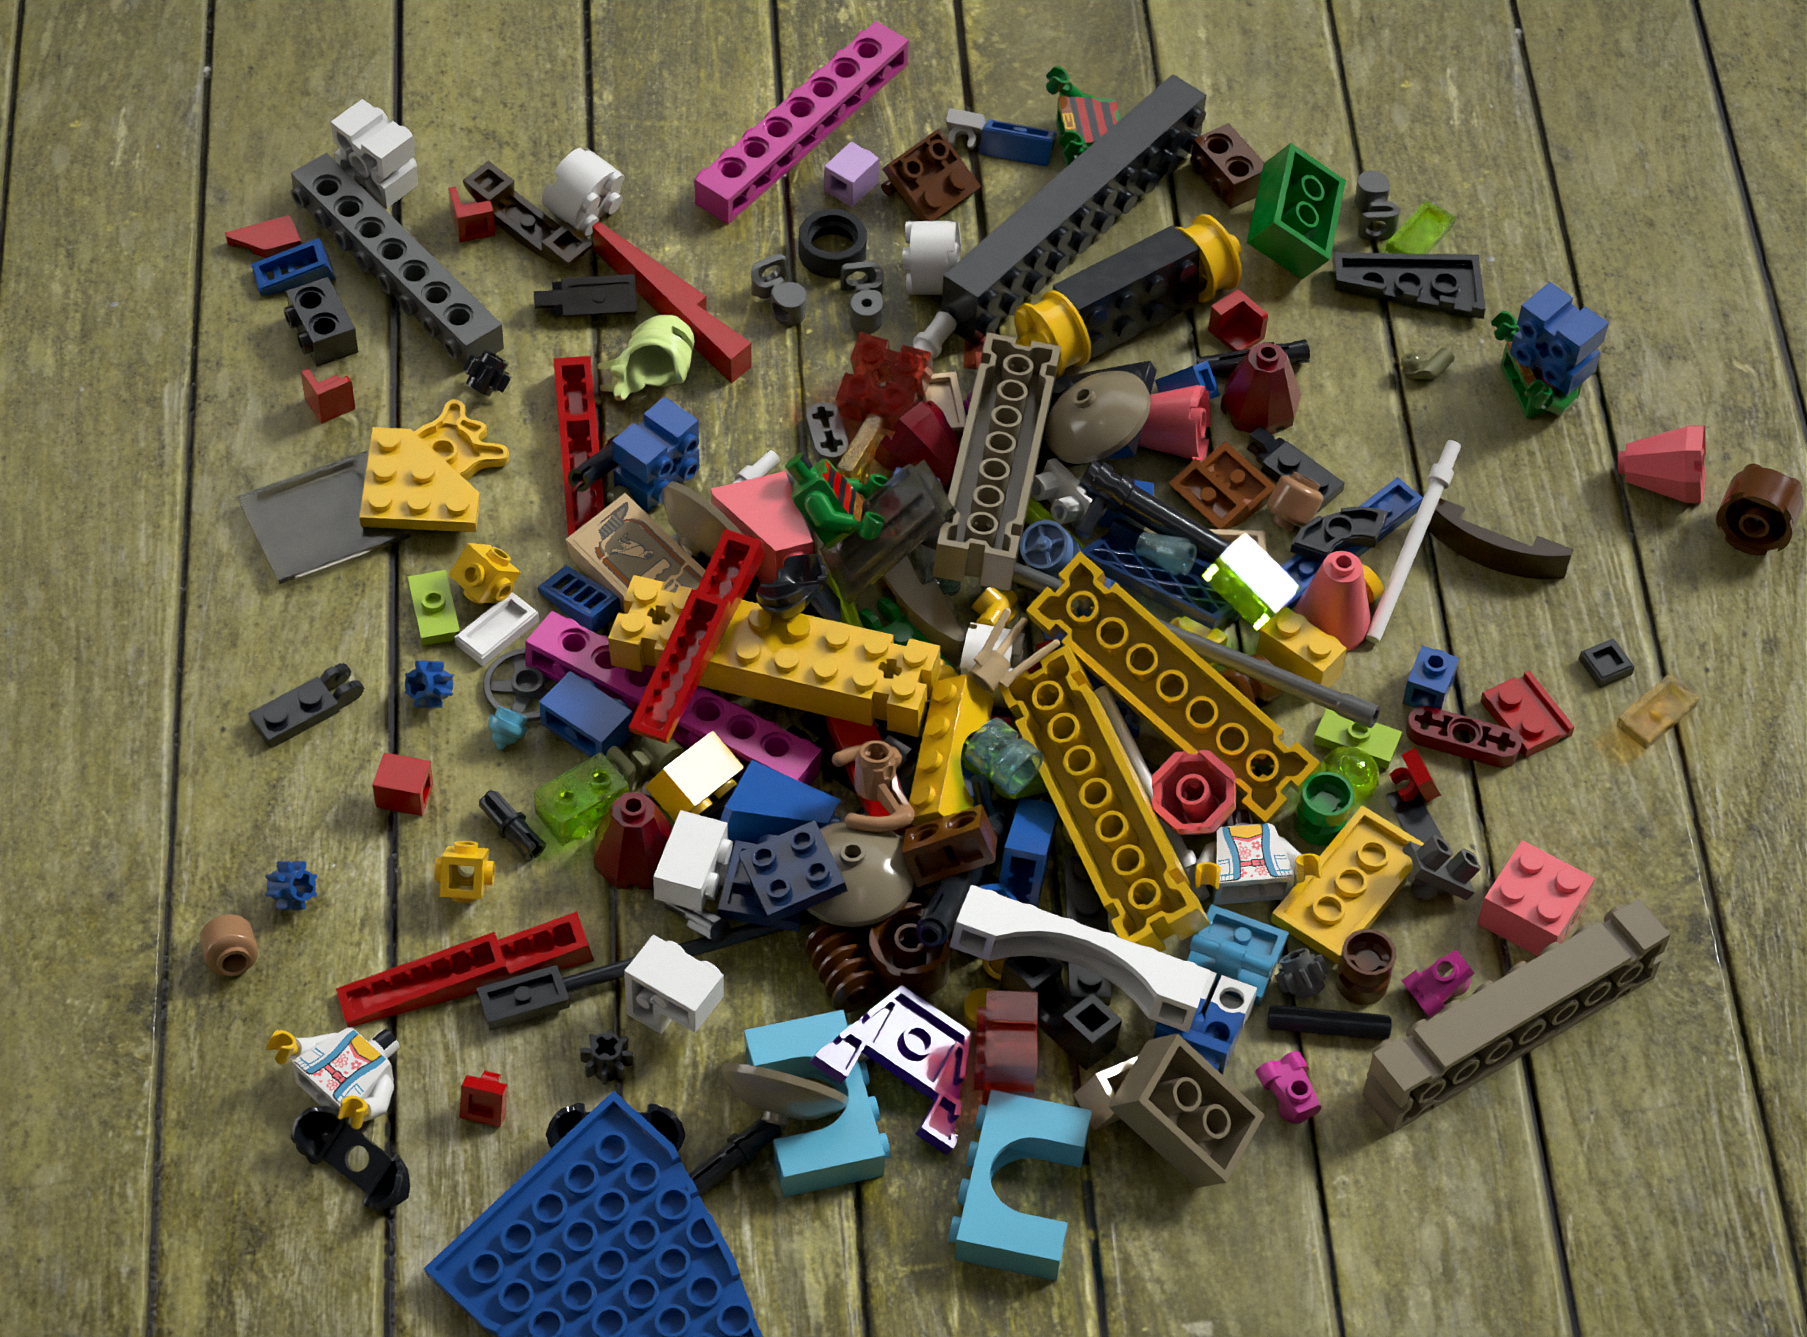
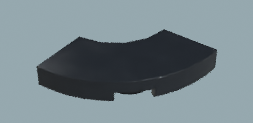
M1370 507L1341 508L1340 512L1325 517L1318 516L1298 532L1291 544L1290 552L1323 563L1329 554L1346 547L1362 545L1375 548L1387 520L1388 511Z

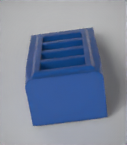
M320 238L251 264L261 296L284 292L326 277L330 281L336 279L328 252ZM303 265V268L297 270L296 266ZM288 268L289 273L283 275L281 269ZM273 271L275 278L268 280L266 272Z
M567 565L538 586V592L569 618L595 633L620 613V599L615 594ZM565 580L569 581V583L562 587L559 591L555 589ZM575 587L578 589L571 596L566 595ZM584 595L587 596L581 603L577 602ZM592 603L597 604L592 609L587 608Z

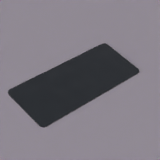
M1398 791L1386 795L1405 832L1424 844L1433 835L1444 839L1419 793L1410 801H1403Z

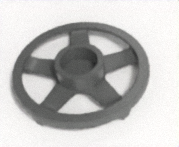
M525 648L510 651L496 659L488 668L483 681L485 698L490 707L496 711L498 706H503L495 700L491 691L512 692L515 694L511 710L528 718L526 722L540 720V711L534 713H523L532 698L541 700L549 692L545 688V683L551 679L543 676L538 669L525 666V658L523 656ZM512 657L515 670L512 680L492 681L491 677L496 668L502 662Z

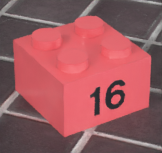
M1522 840L1486 894L1477 924L1539 957L1542 950L1551 943H1563L1587 905L1595 878Z

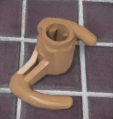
M875 740L846 748L832 756V763L837 767L855 762L854 788L858 795L871 801H879L891 814L889 816L875 817L850 813L845 817L847 827L866 832H885L909 826L913 822L914 809L898 787L896 767L901 764L902 756L896 747L890 746L883 741Z

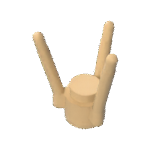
M1005 608L982 650L974 658L976 664L969 671V676L990 693H993L999 685L1007 689L1015 678L1060 645V641L1058 639L1053 640L1009 672L1007 669L1011 665L1003 655L1028 621L1027 618L1022 617L996 651L992 650L1011 614V610Z

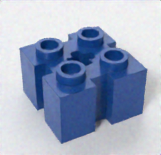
M1549 282L1521 305L1517 326H1519L1520 330L1514 334L1510 355L1532 371L1536 367L1541 369L1542 375L1548 384L1569 395L1596 371L1601 353L1596 348L1604 342L1609 323L1586 306L1580 310L1572 305L1573 297L1552 282Z
M665 396L644 413V420L639 425L632 423L612 440L613 460L619 464L614 469V487L622 485L631 490L635 503L646 512L651 511L659 503H663L662 489L668 482L674 481L682 484L684 481L691 480L699 470V449L697 448L699 445V420Z

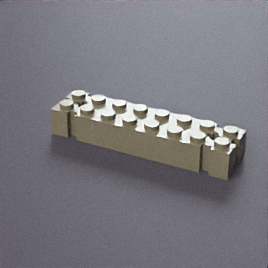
M987 332L946 503L944 520L942 521L937 541L932 576L963 582L965 575L980 578L979 585L1010 591L1055 384L1061 346L1031 341L1030 347L1017 345L1016 338Z
M1639 898L1626 906L1619 904L1613 907L1603 919L1605 923L1602 924L1599 921L1593 925L1591 923L1582 925L1568 940L1561 944L1558 942L1551 943L1542 950L1539 957L1528 963L1521 961L1515 964L1507 972L1506 976L1496 982L1492 980L1484 982L1474 991L1472 996L1461 1002L1458 999L1450 1002L1436 1017L1429 1021L1426 1019L1417 1021L1407 1030L1406 1039L1403 1040L1399 1037L1394 1041L1387 1039L1381 1042L1372 1052V1059L1369 1071L1367 1072L1368 1078L1366 1079L1362 1094L1363 1097L1394 1133L1419 1118L1421 1112L1430 1106L1433 1109L1615 1002L1618 995L1626 990L1630 993L1654 979L1661 962L1657 956L1665 951L1671 934Z

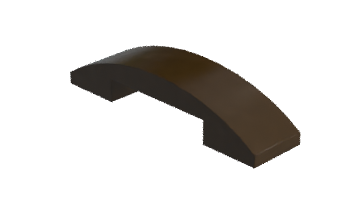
M489 160L463 180L464 187L477 203L491 202L495 223L516 241L540 257L560 266L569 267L594 247V242L571 224L566 222L563 226H560L514 190L515 181Z
M1441 498L1439 499L1427 530L1454 552L1479 565L1514 576L1534 579L1565 578L1573 549L1540 536L1536 537L1533 546H1529L1463 520L1465 507Z

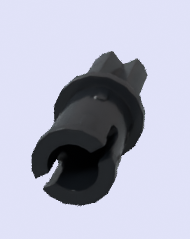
M493 790L486 792L479 800V807L499 828V836L507 838L526 861L533 859L530 853L537 858L544 851L546 843L526 823V816L522 812H516L499 792Z

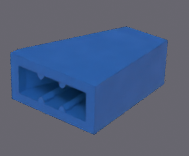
M751 760L726 804L720 821L727 823L728 840L757 844L759 838L763 835L779 836L814 820L819 829L840 822L841 818L835 816L840 799Z
M1023 797L1019 800L1004 848L999 883L1003 882L1019 902L1031 904L1038 908L1054 844L1059 812L1053 803Z

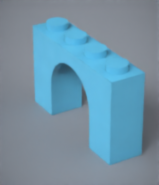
M843 1010L744 1030V1052L748 1065L776 1070L801 1078L818 1079L830 1084L837 1091L848 1097L844 1112L831 1125L816 1131L774 1139V1164L783 1197L884 1176L885 1159L891 1157L886 1133L879 1134L876 1122L880 1121V1113L876 1097H868L865 1085H869V1074L865 1060H857L848 1077L841 1084L809 1063L811 1058L822 1047L829 1044L841 1032L851 1026L847 1025Z
M991 1090L988 1105L980 1104L977 1112L975 1129L981 1130L979 1142L971 1141L966 1166L973 1168L971 1178H962L957 1204L964 1205L962 1217L953 1216L948 1242L956 1243L954 1260L1057 1281L1068 1223L1020 1213L1009 1208L995 1194L991 1180L997 1171L1006 1164L1025 1158L1041 1159L1081 1168L1092 1110Z

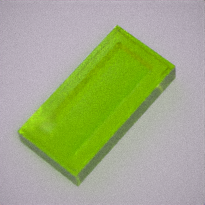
M1426 200L1390 238L1385 251L1389 253L1429 254L1455 225L1456 216Z

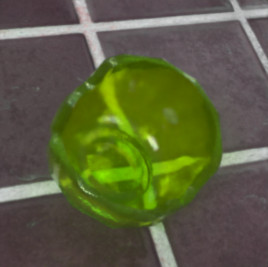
M1350 746L1337 747L1327 753L1320 763L1319 772H1333L1349 781L1354 790L1352 806L1370 799L1379 785V768L1374 758L1369 753Z

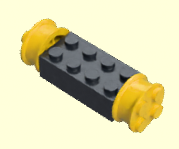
M1201 214L1195 217L1191 226L1187 228L1171 225L1054 284L1053 290L1044 293L1041 301L1035 305L1029 303L1020 305L1014 314L1015 328L1018 336L1016 344L1030 347L1031 341L1061 346L1056 373L1057 379L1064 374L1065 368L1071 365L1083 366L1095 356H1099L1103 352L1132 339L1134 336L1161 324L1169 318L1189 310L1199 304V302L1205 303L1212 300L1217 290L1221 288L1231 290L1237 287L1242 277L1239 257L1241 253L1240 243L1234 235L1228 234L1226 229L1211 215Z

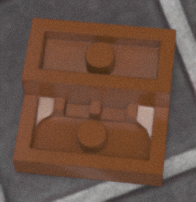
M1226 441L1202 462L1197 459L1193 460L1168 483L1179 496L1213 527L1229 530L1264 507L1275 487L1267 477Z

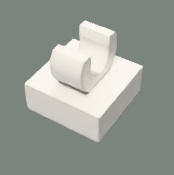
M949 108L946 124L948 130H951L948 135L950 145L955 146L956 138L961 134H965L969 137L967 147L973 150L976 145L975 135L981 136L982 129L986 124L984 115Z

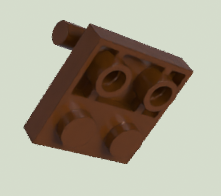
M939 128L882 169L889 178L881 184L884 194L891 196L898 191L920 221H935L981 187Z

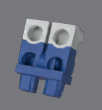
M1210 971L1189 1033L1157 1022L1153 1039L1178 1033L1219 1073L1223 1074L1242 1028L1253 1010L1257 987L1221 975L1214 992L1217 973ZM1228 991L1236 992V993H1238V994L1241 995V997L1243 998V1000H1242V999H1239V998H1237V997L1228 995V994H1226L1225 992H1228Z

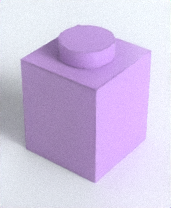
M853 142L845 146L824 166V191L850 207H853L879 182V158L871 151L863 149Z

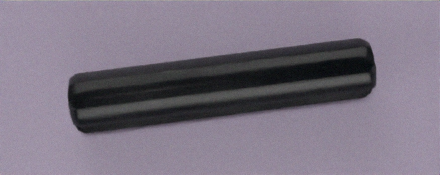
M1271 1005L1267 1015V1025L1272 1030L1384 1040L1389 1039L1392 1030L1391 1017L1383 1014Z

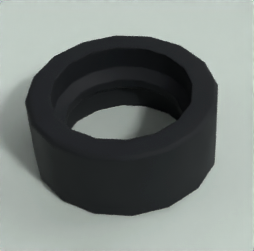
M825 209L813 213L805 218L799 228L798 256L802 265L811 273L824 278H840L844 264L864 262L866 260L867 230L863 222L854 214L841 209ZM832 234L846 237L854 245L845 251L833 253L819 250L811 242L820 236Z

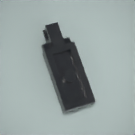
M635 274L562 278L561 281L552 282V290L534 291L533 294L535 309L554 308V316L574 317L637 313Z
M1260 427L1249 435L1247 450L1256 455V461L1262 466L1261 471L1272 480L1278 482L1281 476H1291L1293 472H1297L1320 484L1318 491L1323 495V502L1318 512L1343 491L1345 483L1288 441L1280 437L1275 440L1272 434Z

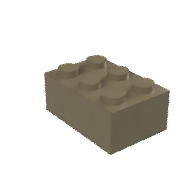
M1178 1033L1146 1042L1108 1106L1196 1188L1227 1183L1265 1116Z

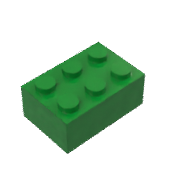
M1292 143L1288 144L1263 163L1246 243L1303 280L1331 258L1346 180Z

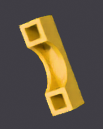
M967 674L934 682L909 804L915 813L914 820L911 823L913 826L973 807L974 800L967 790L962 775L961 753L967 737L988 732L994 698Z

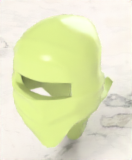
M658 315L644 321L632 331V338L629 340L628 348L619 357L597 364L598 369L610 368L613 377L611 383L600 385V391H611L614 393L615 399L621 401L625 400L630 393L643 389L645 385L665 387L676 383H683L690 369L691 355L695 343L691 328L680 318L673 315Z

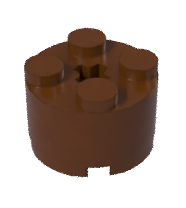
M1758 464L1746 465L1743 471L1737 473L1730 481L1717 512L1716 524L1718 529L1721 526L1725 532V540L1737 550L1751 555H1766L1767 551L1777 548L1778 551L1783 550L1792 538L1803 509L1801 483L1795 478L1787 477L1773 469L1763 468Z
M906 902L895 914L875 923L871 928L868 959L871 963L869 971H874L877 974L878 981L875 984L884 991L886 997L903 985L920 998H924L944 988L947 984L952 958V948L949 946L953 934L951 931L948 939L941 945L935 947L924 945L918 939L916 931L917 923L925 911L922 908V904Z

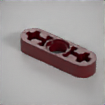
M1430 706L1414 708L1409 714L1406 725L1407 737L1419 746L1499 768L1512 766L1517 761L1521 749V739L1512 729ZM1422 722L1430 724L1428 730L1420 728ZM1442 727H1447L1445 736L1440 735ZM1464 730L1469 732L1474 737V740L1470 743H1461L1453 737V733ZM1482 737L1486 738L1484 747L1480 746ZM1499 743L1507 745L1505 752L1497 750Z

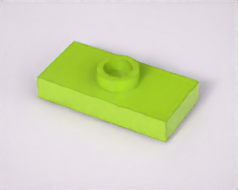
M446 570L407 576L422 646L455 640V636L460 633V628Z
M1326 709L1314 735L1313 743L1389 769L1401 740L1402 731L1379 723H1375L1372 728H1368Z

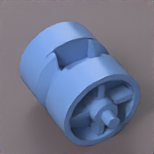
M1041 520L1030 525L1023 533L1020 541V553L1024 561L1031 568L1057 579H1060L1058 574L1082 550L1080 544L1060 524L1051 520Z

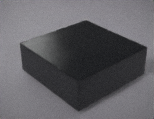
M1614 638L1581 651L1578 659L1599 688L1632 675L1634 671V665Z

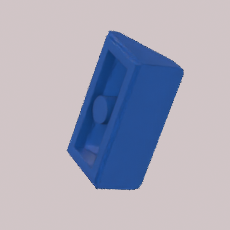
M989 119L982 129L979 152L982 155L1047 166L1051 159L1057 133L1052 130Z

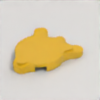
M456 399L449 400L445 404L442 414L437 419L414 431L466 481L484 468L502 467L509 462L508 448L502 444L482 442L487 436V426L483 422L467 418L465 405Z

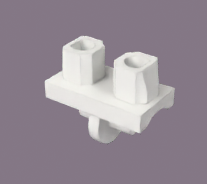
M1057 458L1047 460L1043 473L1034 476L1031 496L1036 501L1047 499L1052 504L1050 510L1052 517L1060 525L1070 523L1076 529L1093 500L1084 495L1085 490L1078 486L1082 476L1076 478Z

